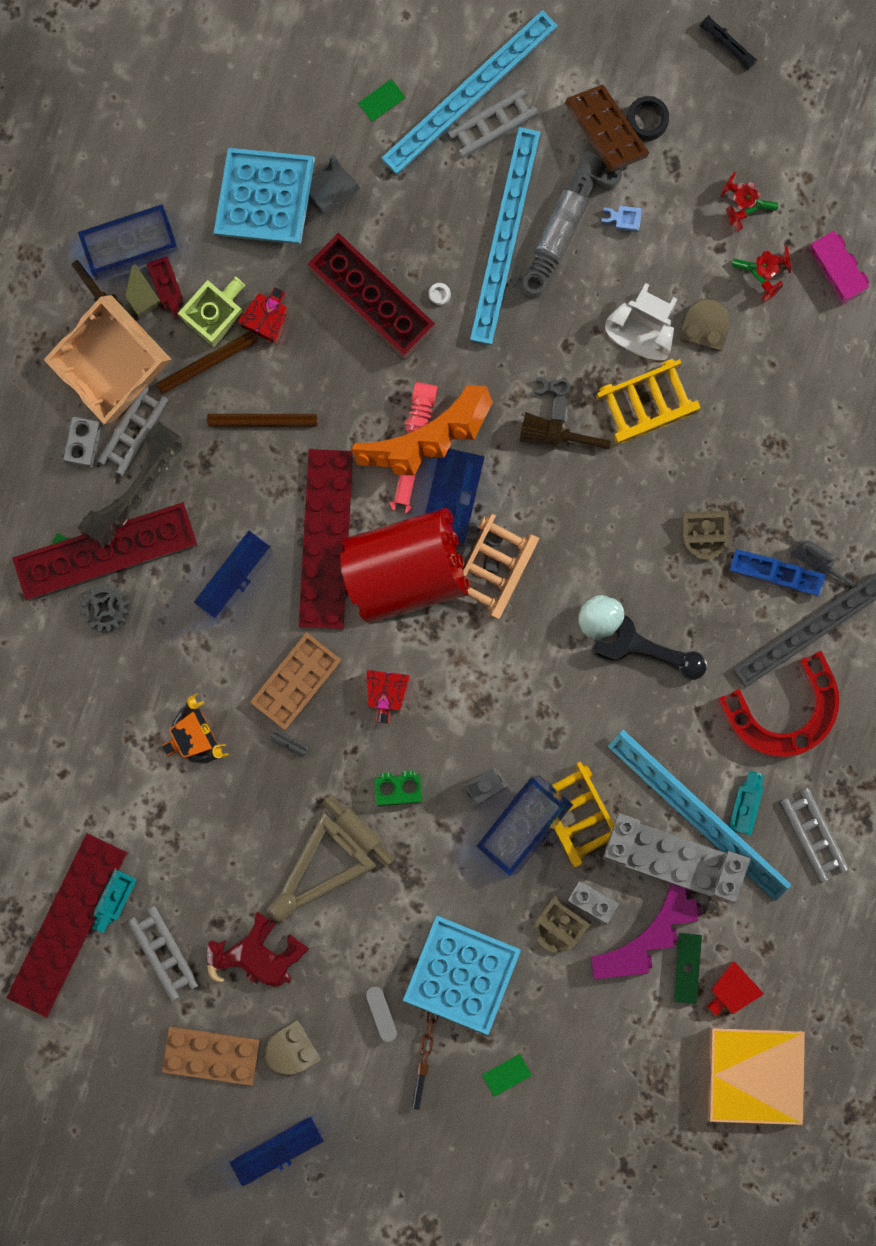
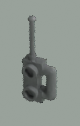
M800 540L793 547L790 554L819 573L833 574L853 588L857 586V584L836 572L832 568L835 562L833 561L834 556L812 541Z

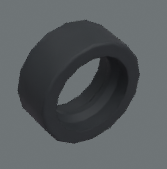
M644 96L631 104L627 120L641 140L651 141L658 139L665 133L669 124V111L662 100L654 96ZM652 106L660 112L661 123L656 129L645 131L636 124L635 115L641 107Z

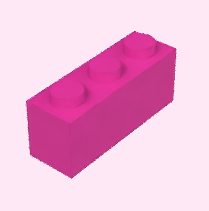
M832 231L813 242L809 250L841 302L845 305L868 290L869 280L864 272L860 273L856 266L858 263L852 253L849 254L845 249L846 243L842 236Z

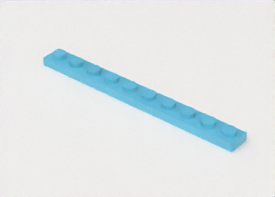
M542 10L382 157V161L398 175L552 34L558 25Z
M521 127L518 129L471 333V342L492 346L540 138V131Z
M624 730L609 744L608 748L721 852L726 853L730 851L751 858L746 875L773 900L776 901L792 885Z

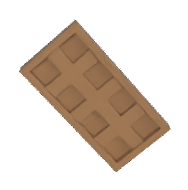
M306 632L250 703L286 731L342 660Z
M169 1027L162 1072L253 1086L260 1040Z

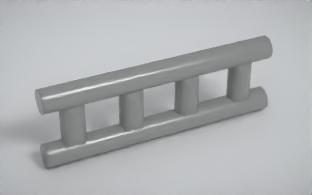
M524 88L519 89L447 132L451 140L458 137L464 146L458 150L462 158L539 114L535 106L528 109L522 98L527 96ZM514 103L521 114L509 120L503 109ZM495 114L502 125L490 132L484 120ZM476 125L483 136L471 143L465 131Z
M148 387L127 408L97 459V462L102 465L107 460L118 465L116 473L124 476L168 402V399L162 395L158 401L146 395L149 390ZM141 402L153 408L147 420L135 414ZM130 421L141 427L135 439L123 433ZM118 441L130 447L124 458L112 452Z
M809 788L800 791L803 796L802 799L791 803L789 798H786L780 802L820 882L823 883L829 880L827 872L839 868L840 872L843 873L849 870ZM808 806L813 819L801 824L796 811ZM818 826L824 839L811 844L806 832ZM828 847L834 859L822 865L816 852Z
M153 906L147 910L150 915L147 919L138 923L134 917L127 921L171 1001L179 998L177 990L189 984L192 990L198 987L199 983L159 912ZM155 924L161 937L149 943L143 931ZM166 944L172 957L160 963L154 951ZM177 964L183 977L171 982L165 971Z

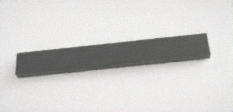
M876 573L734 668L733 672L744 688H747L876 600Z

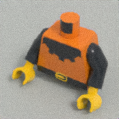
M196 693L190 696L187 703L178 710L171 722L172 728L169 729L173 739L162 744V747L168 757L180 751L182 757L192 763L207 764L218 758L228 757L229 754H222L221 749L226 744H217L201 710L198 708L204 705V701L197 703L195 698L199 694Z

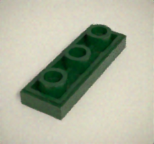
M679 933L673 1002L697 1004L702 935ZM685 964L691 966L689 973H686L683 969Z

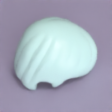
M597 595L587 600L579 613V625L582 632L588 638L596 641L612 636L624 620L622 604L618 600L604 595Z

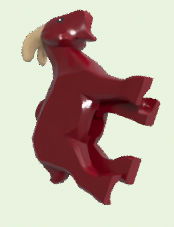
M257 911L254 916V925L247 936L228 951H223L226 940L220 943L213 940L208 942L206 954L208 974L215 982L222 983L224 979L219 977L216 971L238 966L248 972L246 977L257 984L261 981L265 985L278 987L285 982H291V976L287 972L288 968L292 964L297 963L310 948L289 934L286 950L276 955L263 945L276 924Z

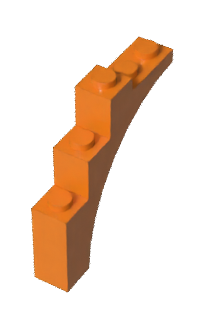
M466 385L459 398L449 409L435 420L406 435L385 441L354 443L351 450L357 464L391 467L396 475L414 476L424 457L444 458L454 439H475L493 403L487 386Z

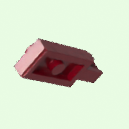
M168 256L147 263L162 306H164L165 310L171 309L174 320L179 319V305L184 304L183 297Z

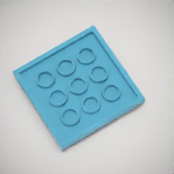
M228 148L214 234L223 237L301 245L315 158L307 155Z
M436 915L404 995L403 1002L488 1036L521 949Z

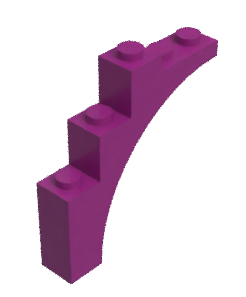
M670 883L665 901L659 913L642 934L617 950L591 956L593 979L649 973V969L653 968L652 957L647 955L646 950L673 948V943L677 942L676 929H672L671 925L698 922V917H702L701 904L696 903V899L686 898V895H690V890Z

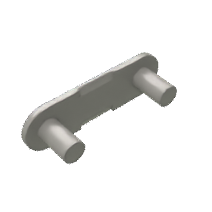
M371 987L368 989L366 997L382 1040L391 1042L396 1038L397 1030L386 999L379 987Z

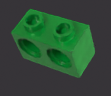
M403 771L402 776H393L392 773H380L379 778H374L377 807L422 803L420 774L415 775V771ZM405 782H414L416 790L413 793H406L403 790ZM384 783H390L393 786L394 790L390 795H383L380 788Z

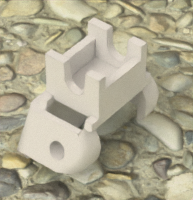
M645 283L636 302L631 300L628 304L623 303L608 317L605 331L616 344L649 360L664 361L669 358L674 328L670 326L671 320H669V317L676 305L677 298L673 297L669 304L648 293L649 284Z

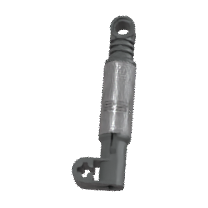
M591 152L584 153L569 186L564 188L535 248V260H533V265L530 266V270H528L522 284V291L527 297L537 298L543 293L548 278L551 276L550 273H552L555 265L560 263L570 243L569 241H571L570 239H572L571 237H573L572 235L586 210L585 208L589 204V194L593 185L595 184L606 190L616 188L622 177L621 168L610 172L600 156ZM601 168H606L602 178L597 177ZM609 173L613 174L611 180L607 179ZM531 280L537 281L540 287L538 289H531L528 286V282Z

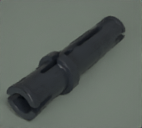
M708 15L701 22L700 27L714 38L713 41L722 45L747 70L757 62L758 59L728 34V30L725 27L722 28L711 16Z

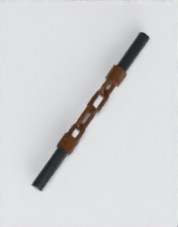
M427 1011L425 1018L428 1025L426 1034L421 1039L420 1053L422 1058L421 1062H417L415 1073L417 1075L411 1102V1109L416 1110L420 1109L425 1076H427L429 1064L426 1061L427 1056L432 1052L434 1038L431 1035L432 1028L438 1019L437 1015H435L434 1020L433 1018L429 1019L430 1012ZM425 1038L426 1040L430 1039L428 1051L426 1049L423 1051Z

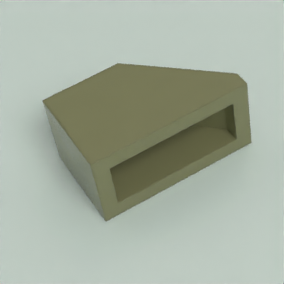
M133 265L125 295L128 303L125 306L132 316L136 314L140 320L162 305L137 265Z

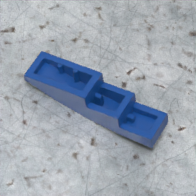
M738 549L735 551L730 568L731 572L817 597L821 596L826 575L823 573L806 570L801 566L780 562L778 559Z

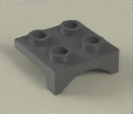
M332 155L329 157L325 167L318 174L312 176L309 198L324 214H327L358 191L360 186L341 167L335 156Z

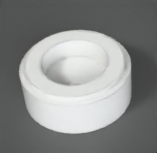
M443 283L432 285L428 292L429 300L435 306L446 305L451 297L449 287Z

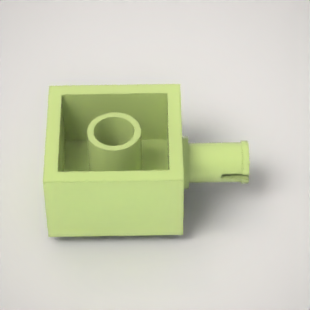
M234 277L229 285L221 291L207 280L179 311L178 315L185 324L214 348L243 315L241 308L233 302V299L245 287V284L237 277Z

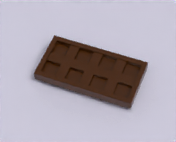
M603 84L566 99L565 105L610 172L647 158L649 151Z

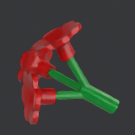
M733 172L720 197H723L728 191L734 193L733 200L737 202V207L742 210L736 212L732 206H729L726 209L730 224L739 232L743 229L741 220L747 218L748 214L758 209L777 211L778 202L759 200L760 192L756 190V185L749 182L738 186L734 183L736 172Z
M785 245L783 256L777 257V255H772L770 251H764L761 256L756 258L755 263L734 259L732 262V267L750 271L762 284L761 287L766 291L762 297L764 303L773 298L783 287L781 281L776 285H772L768 281L772 279L773 274L779 272L778 265H785L788 273H792L787 245Z

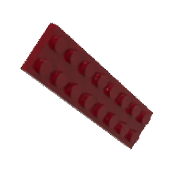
M308 449L299 628L344 630L346 586L341 569L340 553L345 550L342 546L343 540L349 537L353 472L352 451Z
M182 502L12 557L24 598L28 601L198 546L185 504Z
M86 833L6 997L7 999L46 1018L49 1017L91 931V927L96 919L93 916L95 908L114 870L120 871L128 852Z

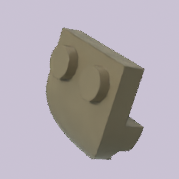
M709 298L701 299L691 305L686 313L679 338L722 351L730 323L729 314L724 305L717 300Z
M728 511L683 512L684 542L687 549L695 557L705 560L718 557L727 548L730 538Z
M555 895L536 921L537 941L544 949L553 953L569 951L577 944L592 922Z
M298 1020L274 1034L267 1041L264 1059L269 1069L275 1074L287 1077L295 1076L321 1060Z

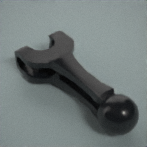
M624 615V620L620 627L615 631L618 636L615 642L604 643L599 641L591 649L593 655L612 663L621 661L628 655L652 659L679 670L682 676L689 680L700 679L707 671V660L701 653L696 651L687 653L676 651L647 640L636 632L633 621L626 615Z

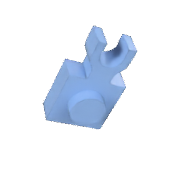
M620 206L619 212H615L611 208L604 207V213L611 214V217L609 219L602 218V224L611 225L616 223L617 230L639 232L642 208Z

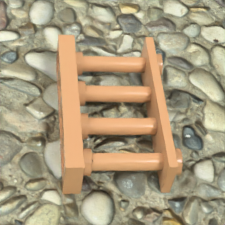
M488 514L487 517L483 516L478 525V528L481 530L462 569L464 576L469 571L498 586L497 589L500 591L496 598H490L471 587L468 589V597L488 606L487 609L490 610L488 615L495 619H500L540 538L532 534L521 538L494 524L493 521L496 515ZM488 531L517 545L518 549H520L517 557L511 558L484 544L483 541ZM478 551L507 565L510 570L507 577L500 578L473 564Z

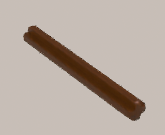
M249 331L159 381L157 386L160 392L164 394L256 343L258 340L255 333Z
M208 414L207 425L209 427H316L318 425L317 414Z

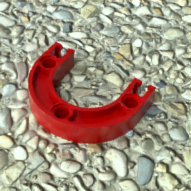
M822 651L811 656L812 659L817 658L821 671L813 674L807 664L810 660L809 657L799 661V665L813 692L814 708L809 721L798 731L779 734L763 728L751 714L740 689L730 694L731 698L736 696L740 707L735 712H731L725 702L728 699L727 695L717 700L731 730L746 747L767 757L789 758L811 750L826 738L834 726L838 715L839 691L834 675ZM818 676H824L827 679V687L818 686ZM737 714L745 716L746 724L744 726L736 724L735 716ZM797 736L805 737L807 745L804 748L796 745L795 740Z

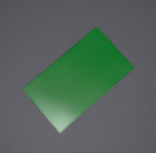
M390 79L358 102V104L373 122L406 97L394 81Z
M518 1054L484 1073L482 1076L495 1097L531 1077L532 1074L521 1055Z

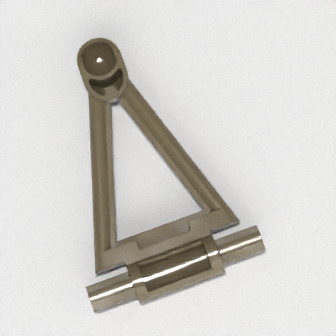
M332 794L325 799L322 805L337 821L334 823L324 812L322 813L281 894L273 900L267 909V916L274 923L286 921L296 909L378 867L367 856L369 853L385 868L396 859L380 843L382 839L351 808L346 809ZM327 831L359 864L295 897L293 893Z

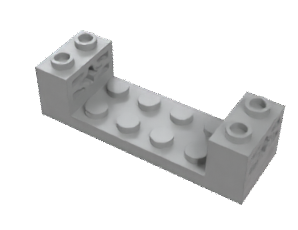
M621 813L616 816L602 860L729 904L736 903L751 858L730 851L724 853L640 824L641 820Z

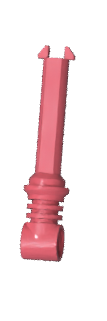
M415 382L411 401L414 406L410 407L413 411L409 412L412 416L408 417V420L404 422L408 433L430 423L428 419H431L429 413L433 412L430 408L434 407L438 386ZM415 475L399 476L394 502H390L393 511H395L396 503L406 505L405 513L412 509L409 503Z

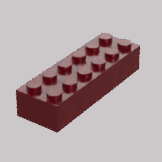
M339 232L307 264L308 270L404 361L435 330V323Z

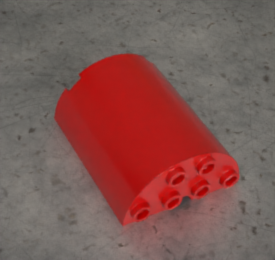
M448 508L356 534L343 540L342 546L345 550L340 553L343 579L352 604H358L359 616L365 622L371 624L469 595V581L464 576L462 569L464 567V560L461 554L457 555L455 546L459 544L457 534L453 532V516Z

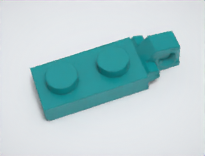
M749 771L747 782H744L743 786H739L729 825L734 832L752 836L763 793L762 783L764 775L761 773Z
M117 869L114 870L95 908L93 916L96 919L91 928L104 933L108 923L112 924L114 920L118 919L135 885V878Z

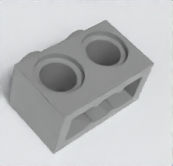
M72 417V421L67 423L66 435L68 436L67 444H63L61 457H64L66 464L93 469L101 430L99 421ZM80 427H87L88 433L85 436L80 437L77 435ZM77 448L84 450L83 456L80 458L73 457V451Z
M578 881L567 900L570 904L605 924H608L619 905L617 902Z

